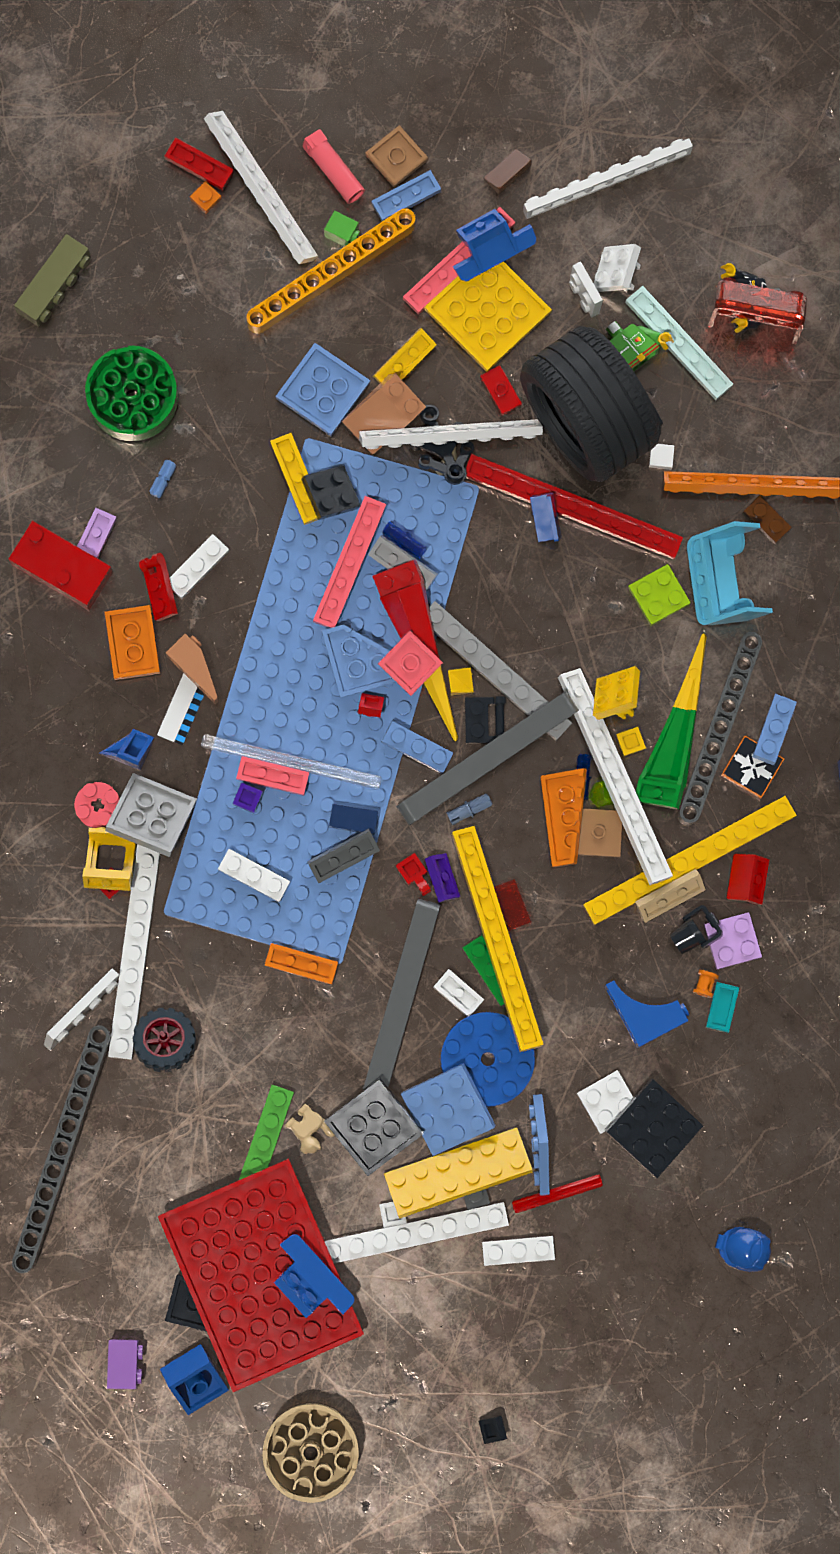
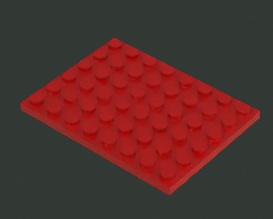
M289 1158L158 1215V1219L232 1392L364 1335L352 1305L342 1314L326 1298L312 1314L305 1318L274 1283L295 1262L280 1246L284 1240L294 1234L301 1237L342 1283Z

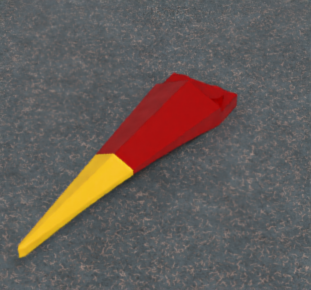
M416 559L373 575L372 577L380 594V600L400 638L402 639L408 631H411L439 658L425 583ZM440 665L424 684L453 740L457 741L458 735Z

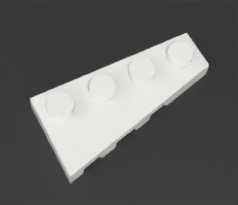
M111 969L47 1032L44 1042L46 1048L51 1051L58 1043L62 1042L69 1034V1031L84 1020L85 1014L90 1009L94 1010L102 1001L100 998L106 992L110 994L116 988L119 974L114 969Z

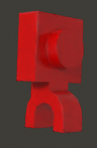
M415 853L395 865L408 886L415 883L423 897L431 892V888L423 878L428 872Z

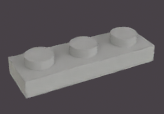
M383 535L378 538L368 554L387 569L416 559ZM416 559L427 592L438 574Z

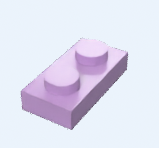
M95 508L77 547L98 559L117 517Z

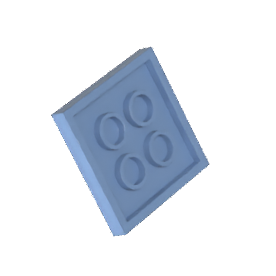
M314 343L278 392L276 399L329 436H332L342 423L341 421L347 416L369 386L370 380Z
M464 1063L401 1093L413 1119L424 1132L422 1136L433 1156L485 1133L496 1126Z

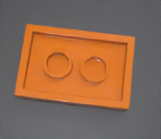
M146 605L106 611L105 619L114 680L160 674L151 606Z

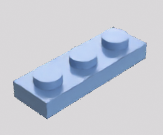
M431 170L372 200L371 204L380 220L384 221L397 211L409 209L440 193L441 187Z
M778 694L774 695L756 744L753 758L771 765L775 764L794 712L796 701Z
M393 721L390 723L381 743L441 774L444 773L453 755V752Z

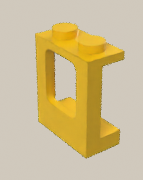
M104 827L89 828L86 867L83 869L84 888L130 891L136 843L106 832ZM100 845L124 846L126 848L122 871L96 869Z

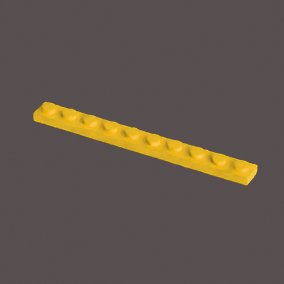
M786 796L668 858L666 861L673 875L670 879L649 885L644 872L583 904V907L593 925H596L635 904V901L695 869L698 870L793 819L797 815Z
M475 826L453 831L452 838L519 1051L524 1052L542 1047L543 1041Z

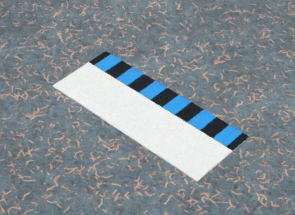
M184 673L157 734L180 745H183L204 696V693Z

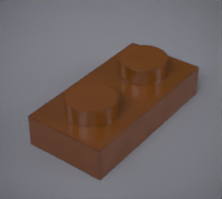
M761 496L757 497L743 511V514L752 523H760L759 530L774 545L792 528Z

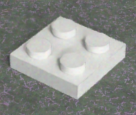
M580 261L572 266L569 285L573 293H578L580 296V304L584 312H589L592 318L600 314L603 300Z
M618 1070L577 1093L599 1134L605 1132L607 1127L633 1099Z

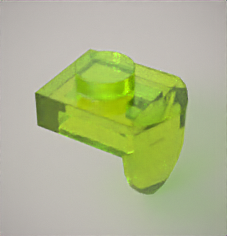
M604 781L594 783L589 793L590 800L598 807L612 805L613 801Z

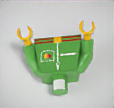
M614 321L606 328V331L613 338L610 342L620 352L634 372L658 354L659 345L664 350H667L666 342L671 341L674 343L671 334L668 332L660 333L634 324H630L623 330Z

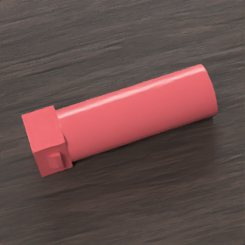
M319 129L304 139L303 148L314 159L347 204H351L364 194L365 189Z

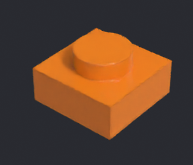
M206 181L190 196V200L205 214L222 199L221 195Z

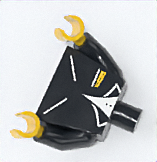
M732 263L721 266L720 268L726 271V273L721 275V278H730L727 282L726 290L733 316L731 323L738 327L735 329V332L739 333L742 330L758 328L767 319L771 311V303L782 300L780 288L767 290L765 279L736 269Z

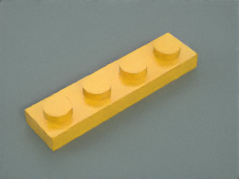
M292 433L271 440L270 444L303 524L307 525L317 521V516L301 480L303 476L308 475V472Z

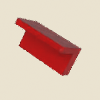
M734 854L727 899L762 905L769 859L753 854Z

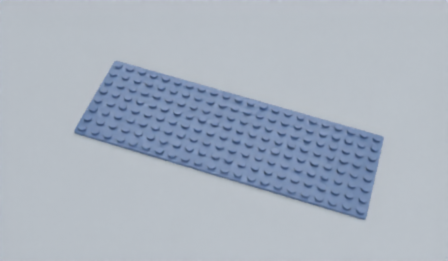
M308 438L305 440L301 452V458L308 474L344 465L360 505L365 496L386 504L337 626L346 625L390 651L401 638L380 600V594L372 577L388 569L368 555L378 538L383 535L436 572L438 575L426 592L428 605L430 607L436 601L445 609L479 493V487L467 482L453 485L448 483L444 476ZM289 492L164 913L173 918L267 945L271 943L337 961L338 964H341L373 855L319 884L307 861L360 834V832L329 828L332 804L378 811L375 835L372 834L377 844L403 755L381 743L392 721L410 730L423 684L412 696L395 682L340 698L322 635V630L329 628L314 623L313 619L360 507L353 511L304 525L291 492ZM362 693L384 697L381 717H369L358 714ZM244 756L309 772L304 796L237 780L241 757ZM241 783L263 791L254 814L232 804ZM228 849L290 881L280 903L218 870Z

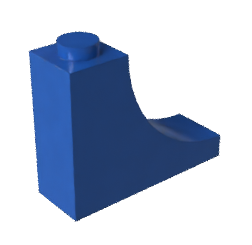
M615 981L604 986L637 1048L688 1022L687 1016H689V1012L683 1003L679 1004L678 1000L664 1005H647L628 997L621 991Z

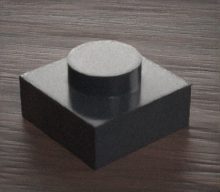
M502 1415L478 1421L484 1444L507 1439Z

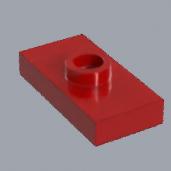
M500 365L480 375V379L502 416L522 406L519 397Z

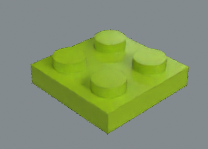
M668 564L628 586L629 591L650 626L687 607L691 603Z

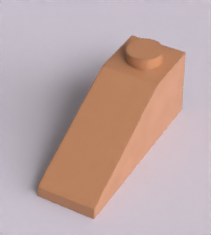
M184 634L166 652V655L216 705L219 701L200 648L202 644L193 635L189 638Z

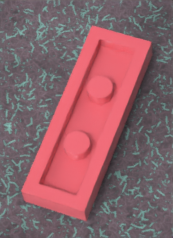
M242 756L236 779L304 796L310 773Z

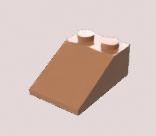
M396 373L389 374L341 422L359 440V431L405 428L426 406ZM379 446V448H377V449H367V450L373 455V454H374L375 452H377L382 446Z

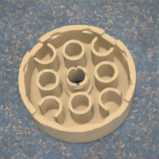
M317 1403L297 1405L282 1413L268 1430L263 1445V1464L272 1484L285 1496L307 1503L325 1501L340 1493L354 1476L359 1458L357 1436L349 1421L335 1409ZM306 1447H315L318 1456L313 1460L307 1459L304 1455Z

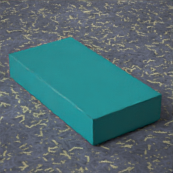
M716 982L705 1028L729 1033L740 987Z

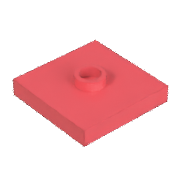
M408 631L380 660L378 665L412 696L443 662L411 631Z

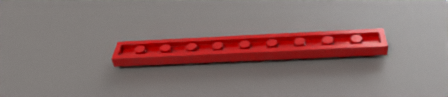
M471 454L466 466V478L531 503V496L553 492L557 514L673 560L682 542L683 537L476 455Z

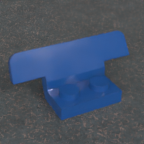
M493 209L456 230L458 237L468 247L471 257L452 267L462 281H469L533 246L536 243L533 228L529 224L512 234L506 220L496 209Z
M291 1235L280 1244L295 1262L274 1283L305 1318L312 1314L326 1298L342 1314L354 1303V1296L300 1236Z

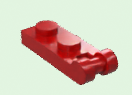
M156 553L150 559L144 558L140 560L139 567L144 573L155 621H162L177 615L178 612L164 556L161 553Z

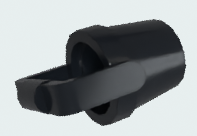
M701 905L682 918L685 923L669 935L681 954H684L701 945L702 949H705L723 936V931L719 927L720 922L715 914L709 912L704 905ZM702 910L711 927L715 928L718 933L709 940L705 939L692 919L693 916Z

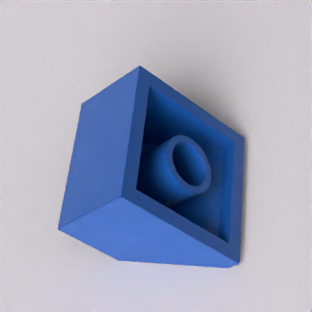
M201 1344L160 1369L169 1389L188 1415L229 1391Z

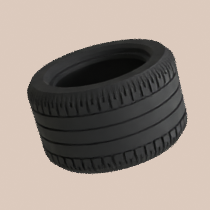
M584 326L576 327L523 364L520 381L533 412L557 449L571 466L587 480L603 482L658 444L661 426L648 394L620 352L596 329Z

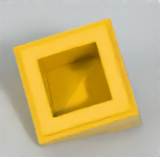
M471 668L448 670L451 696L474 693Z

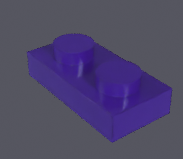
M447 853L425 858L438 902L459 898V890Z

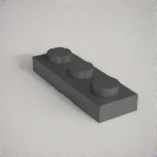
M367 829L307 861L319 884L380 850L370 830Z

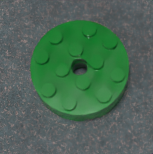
M128 346L110 350L94 363L87 376L85 394L90 413L96 424L112 437L125 441L148 439L160 433L170 423L176 412L178 389L173 371L165 359L148 348ZM129 390H137V395L135 394L134 396H127L126 393Z

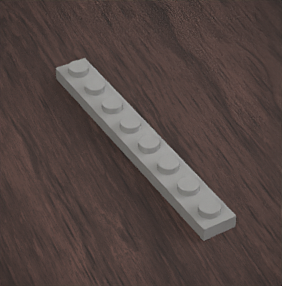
M436 601L433 602L429 610L434 633L527 716H530L549 703ZM566 719L547 732V734L557 741L572 723Z

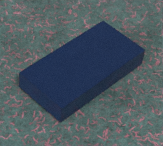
M332 804L329 828L360 833L369 829L371 834L375 835L378 811Z

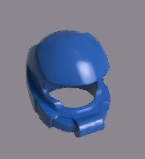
M734 1227V1229L726 1231L723 1235H718L715 1248L719 1249L720 1256L726 1264L739 1270L758 1272L763 1270L764 1265L769 1261L771 1240L759 1231L744 1227Z

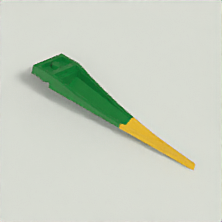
M704 633L701 635L666 724L639 777L636 794L642 804L679 810L688 777L707 638Z

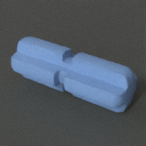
M170 460L164 461L158 473L159 477H156L150 489L152 496L157 498L162 496L168 484L167 480H170L176 468L174 462Z

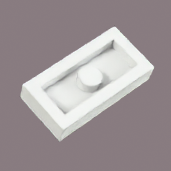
M449 969L433 987L467 1017L472 1015L484 1001L480 995Z

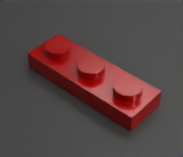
M176 137L164 156L167 161L222 191L234 174V169Z

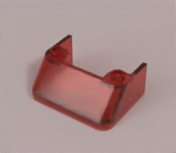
M723 278V280L718 282L714 292L708 327H713L716 315L720 314L794 329L792 343L796 344L804 328L807 298L799 291H790L789 293L739 283L733 278Z

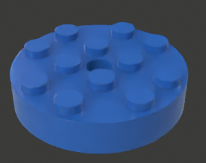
M483 1012L464 1018L451 1029L444 1041L440 1062L442 1073L464 1063L486 1107H496L512 1101L525 1089L533 1074L535 1055L534 1049L524 1052L519 1051L509 1017L499 1013ZM492 1054L494 1063L490 1066L483 1065L481 1056Z

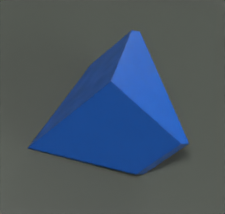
M133 729L130 734L99 752V754L141 770L154 737Z

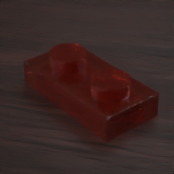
M515 879L495 886L494 889L508 930L512 931L530 924L531 920Z

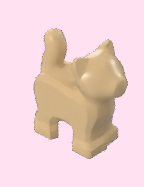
M304 1104L297 1113L303 1116L301 1122L296 1121L292 1117L285 1124V1127L291 1129L300 1140V1150L304 1154L315 1153L321 1150L319 1141L312 1136L320 1128L327 1136H335L324 1122L325 1119L320 1114L313 1112L307 1104Z

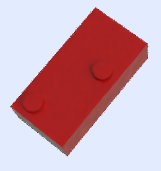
M34 521L30 523L8 558L11 565L87 610L91 609L113 573L111 566Z

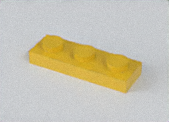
M422 328L418 329L373 377L381 383L389 374L396 373L402 380L437 344Z

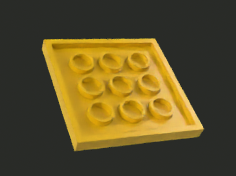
M504 261L469 281H462L457 276L424 307V310L486 372L493 368L552 312V309Z

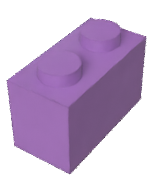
M109 1340L107 1389H137L138 1384H142V1369H138V1360L143 1359V1345H139V1340Z

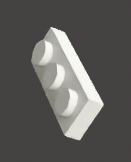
M212 534L170 577L172 591L183 599L229 552V549Z
M228 849L218 867L219 871L279 903L290 884L289 880Z
M553 1236L482 1242L484 1266L555 1260Z

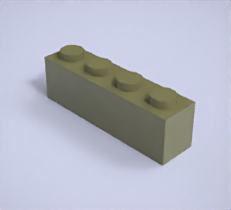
M66 234L15 303L16 312L38 327L42 322L45 323L51 316V309L54 305L60 304L63 300L67 287H72L76 282L78 272L81 268L85 269L91 260L89 248Z

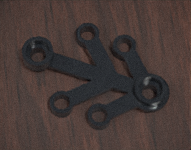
M425 405L426 407L420 414L421 421L429 427L439 426L437 422L439 417L438 408L434 405ZM426 415H431L433 418H432V419H429V418H427V417H425V416H426ZM455 422L453 425H460V424H463V423H462V422ZM447 441L446 444L435 445L431 442L424 443L422 446H412L410 444L412 450L419 451L423 449L443 458L445 464L432 460V457L428 454H423L419 457L418 466L422 470L431 468L444 474L445 480L453 485L461 484L465 480L466 469L464 465L467 458L474 451L472 442L462 443L460 455L455 462L452 456V452L457 444L455 441ZM469 447L471 450L465 451L463 448ZM427 460L429 464H423L421 461ZM451 473H457L459 476H452Z

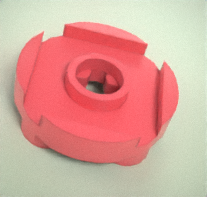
M88 783L78 792L75 798L74 807L76 815L87 827L105 828L120 799L119 795L113 787L106 783ZM100 799L104 808H99L98 812H95L92 803Z

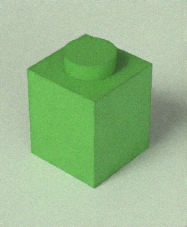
M334 210L324 229V236L345 247L360 236L359 222Z

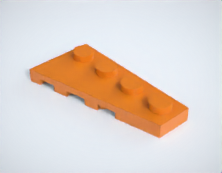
M585 768L541 776L552 867L577 864L587 773Z

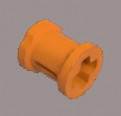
M699 970L698 974L700 976L696 988L693 989V993L713 998V986L719 975Z

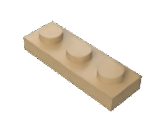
M695 869L635 901L641 918L646 923L706 889L699 872Z

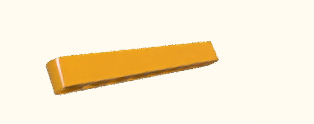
M410 209L397 211L253 307L247 313V326L249 330L255 334L266 331L411 234L415 229L414 212ZM406 218L411 223L409 225H402L399 221ZM384 231H390L393 235L391 237L385 238L381 235V233ZM366 243H371L374 245V248L366 250L362 246ZM348 255L356 258L353 262H346L344 260ZM328 268H335L337 270L333 275H329L325 271ZM310 280H316L319 283L315 287L307 285ZM293 292L300 294V297L295 300L290 299L288 296ZM272 305H280L282 307L278 312L270 310ZM255 317L263 319L260 324H253L251 322Z

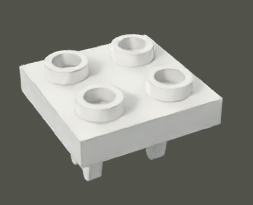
M636 244L604 247L593 283L598 292L634 290L635 286L631 283L634 270H640L641 267L637 262L641 247Z

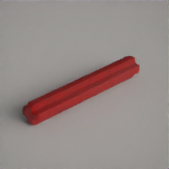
M600 1175L588 1177L550 1189L549 1195L537 1193L512 1202V1207L515 1213H520L602 1187V1179Z

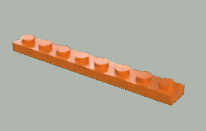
M664 471L663 474L664 491L673 493L685 491L697 494L712 492L716 494L737 493L739 495L760 494L762 496L783 495L785 497L806 496L809 498L820 496L832 499L840 497V478Z

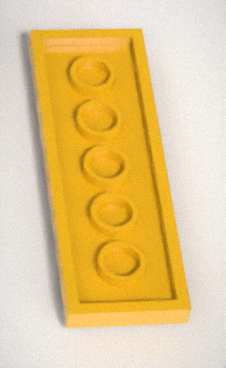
M517 1128L389 1171L384 1173L400 1219L533 1173L519 1131Z

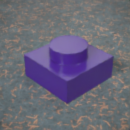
M241 783L232 804L254 814L263 791Z

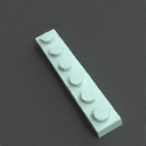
M644 286L640 287L626 299L625 303L649 329L671 334L674 343L671 341L666 342L669 351L715 400H718L733 387L730 379Z

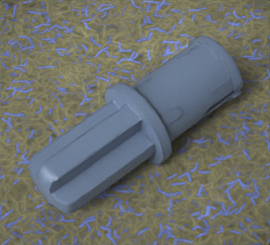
M484 794L469 802L464 801L465 804L446 813L453 826L470 816L473 818L474 814L492 806V801L488 794Z

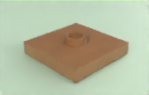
M400 125L365 152V156L394 188L428 161L427 155Z
M582 810L578 855L620 858L622 822L616 810Z

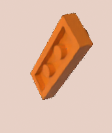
M271 943L265 966L332 985L338 962Z

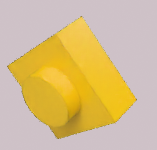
M638 727L616 734L624 757L646 749Z

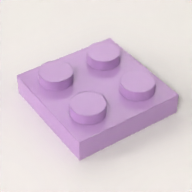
M749 912L719 920V927L723 931V936L709 945L716 970L762 957ZM709 923L704 924L708 940L718 934Z

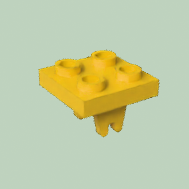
M636 666L597 678L593 716L597 720L615 714L622 719H626L627 714L631 717L634 716L633 708L637 707L640 670Z

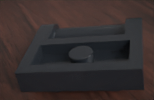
M465 697L466 744H488L505 733L504 705H506V697ZM488 705H495V736H489Z

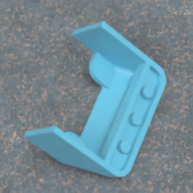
M734 521L697 534L689 539L687 553L696 616L700 624L718 625L743 622L773 613L772 608L754 607L752 600L748 598L740 599L733 556L740 554L745 547L744 533L759 529L760 523Z

